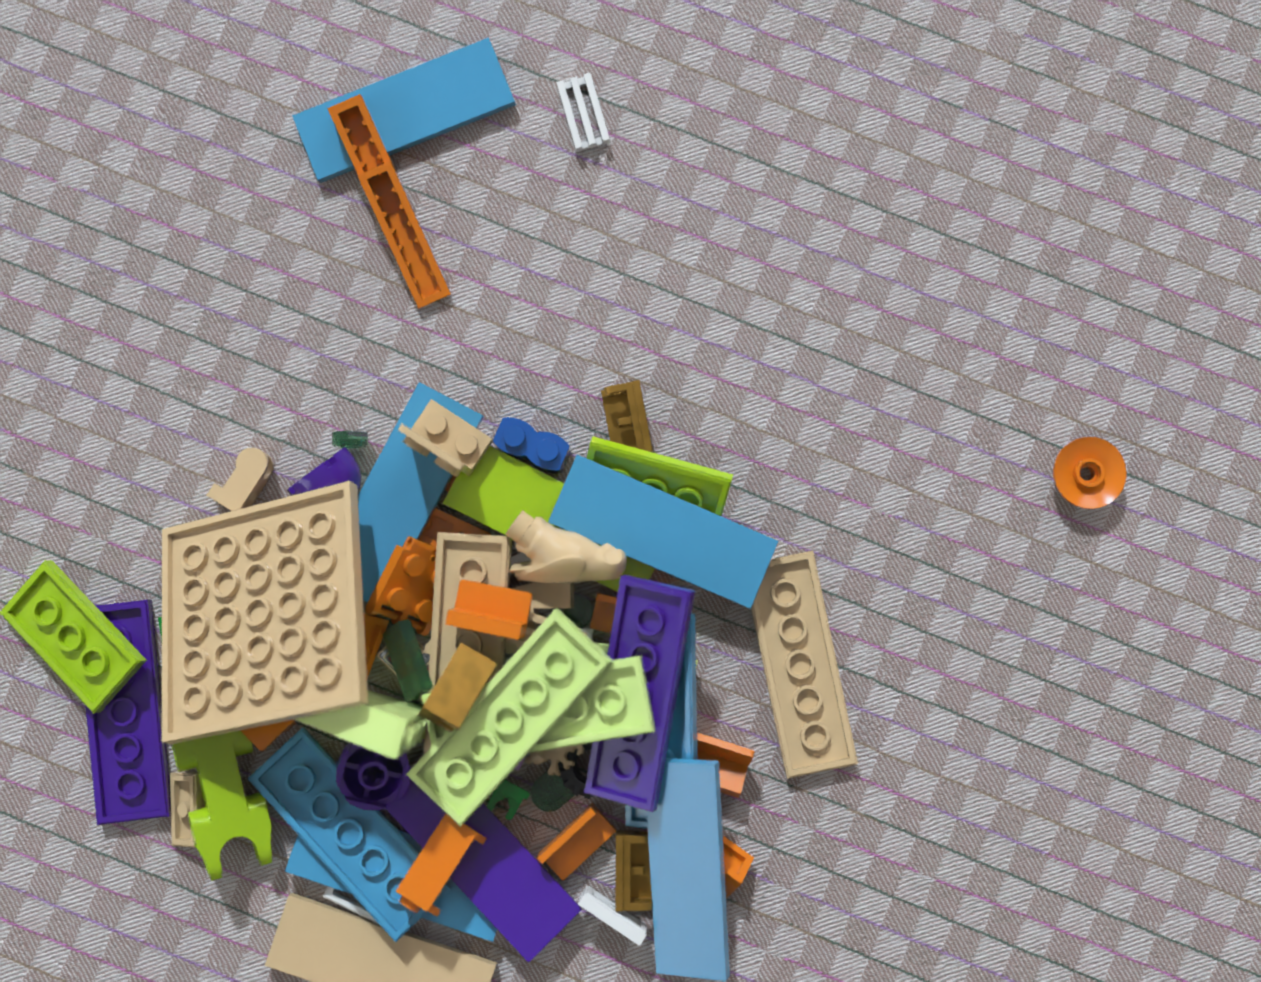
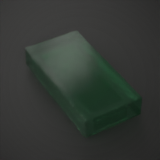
M409 619L398 621L382 635L405 701L408 702L418 699L424 693L431 690L433 684L411 621Z

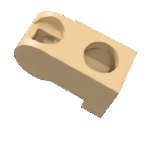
M257 448L242 450L237 456L236 468L224 487L214 483L206 496L231 511L252 506L274 470L272 458Z

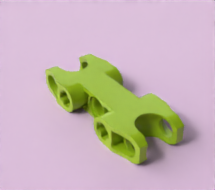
M239 730L171 744L178 772L193 768L197 769L205 808L188 812V819L194 846L201 855L210 880L222 878L220 852L224 844L234 837H245L251 841L256 858L261 866L272 863V826L265 798L260 792L245 796L236 760L237 756L253 752L252 742Z

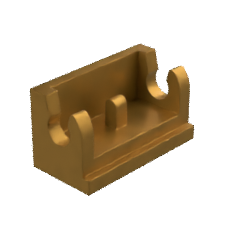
M640 380L604 387V390H601L610 441L652 452Z
M461 643L423 705L419 716L430 720L447 731L459 730L497 663Z
M617 830L615 911L652 910L648 830Z

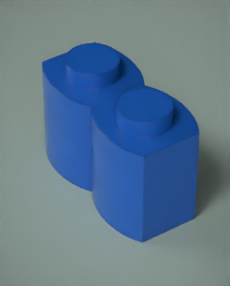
M513 417L502 418L493 439L494 444L502 452L516 459H529L536 467L549 473H562L572 451L569 444L560 436L550 432H536L525 421Z

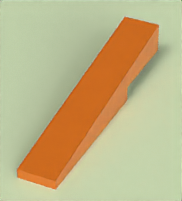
M359 94L327 108L418 309L451 295L363 96Z

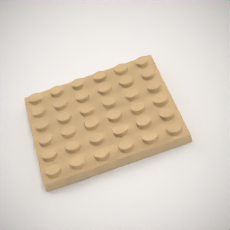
M347 481L162 529V743L176 744L368 704L358 489L356 484Z

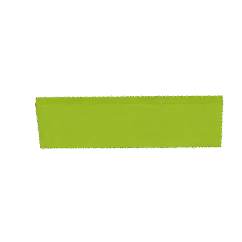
M489 446L470 477L463 472L456 477L443 504L505 535L522 510L533 518L542 517L548 523L564 483ZM626 556V569L622 575L649 580L655 568ZM620 577L615 580L597 582L618 592Z

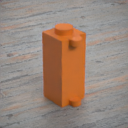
M446 813L398 886L396 892L402 895L399 902L415 913H418L422 908L426 912H430L438 917L442 910L435 906L433 902L473 839L483 845L487 838L465 823L460 827Z

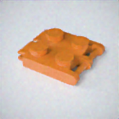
M411 536L407 537L402 547L396 545L366 605V613L373 616L381 614L390 618L391 622L395 625L401 626L405 624L415 628L416 632L420 635H428L432 628L436 548ZM382 605L391 607L392 609H394V612L386 608H383ZM410 615L420 620L419 622H417L415 620L408 618L407 616Z

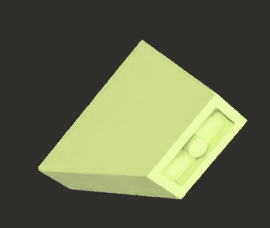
M367 690L368 704L294 719L395 759L410 751L412 747H415L416 744L422 742V739H425L427 726L426 718L424 719L419 716L423 705Z

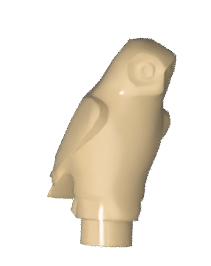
M523 510L505 533V535L517 542L515 545L516 549L530 558V561L515 562L510 567L509 572L515 574L517 581L579 583L615 580L621 577L626 569L627 559L626 553L623 550L616 549L608 543L599 546L585 536L556 528L547 523L542 517L533 518Z

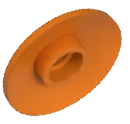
M1082 437L1071 441L1061 449L1054 462L1053 478L1057 490L1066 501L1080 508L1095 509L1110 504L1120 495L1126 482V465L1121 453L1114 445L1101 438ZM1083 467L1088 468L1091 472L1089 480H1084L1080 475Z

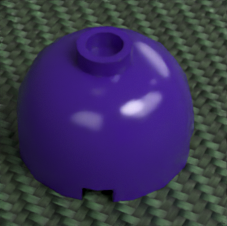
M345 446L330 459H327L294 483L287 491L293 496L347 481L356 484L357 489H359L362 480L360 467Z
M350 742L344 747L337 761L336 784L338 789H340L341 793L345 796V800L350 805L362 810H381L386 808V804L392 803L395 799L398 801L403 797L410 784V778L406 775L411 770L407 754L405 752L395 759Z

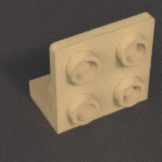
M432 399L411 429L403 424L398 428L400 432L406 435L402 441L403 443L425 457L430 452L437 455L434 463L456 477L461 472L470 477L493 442L492 438Z

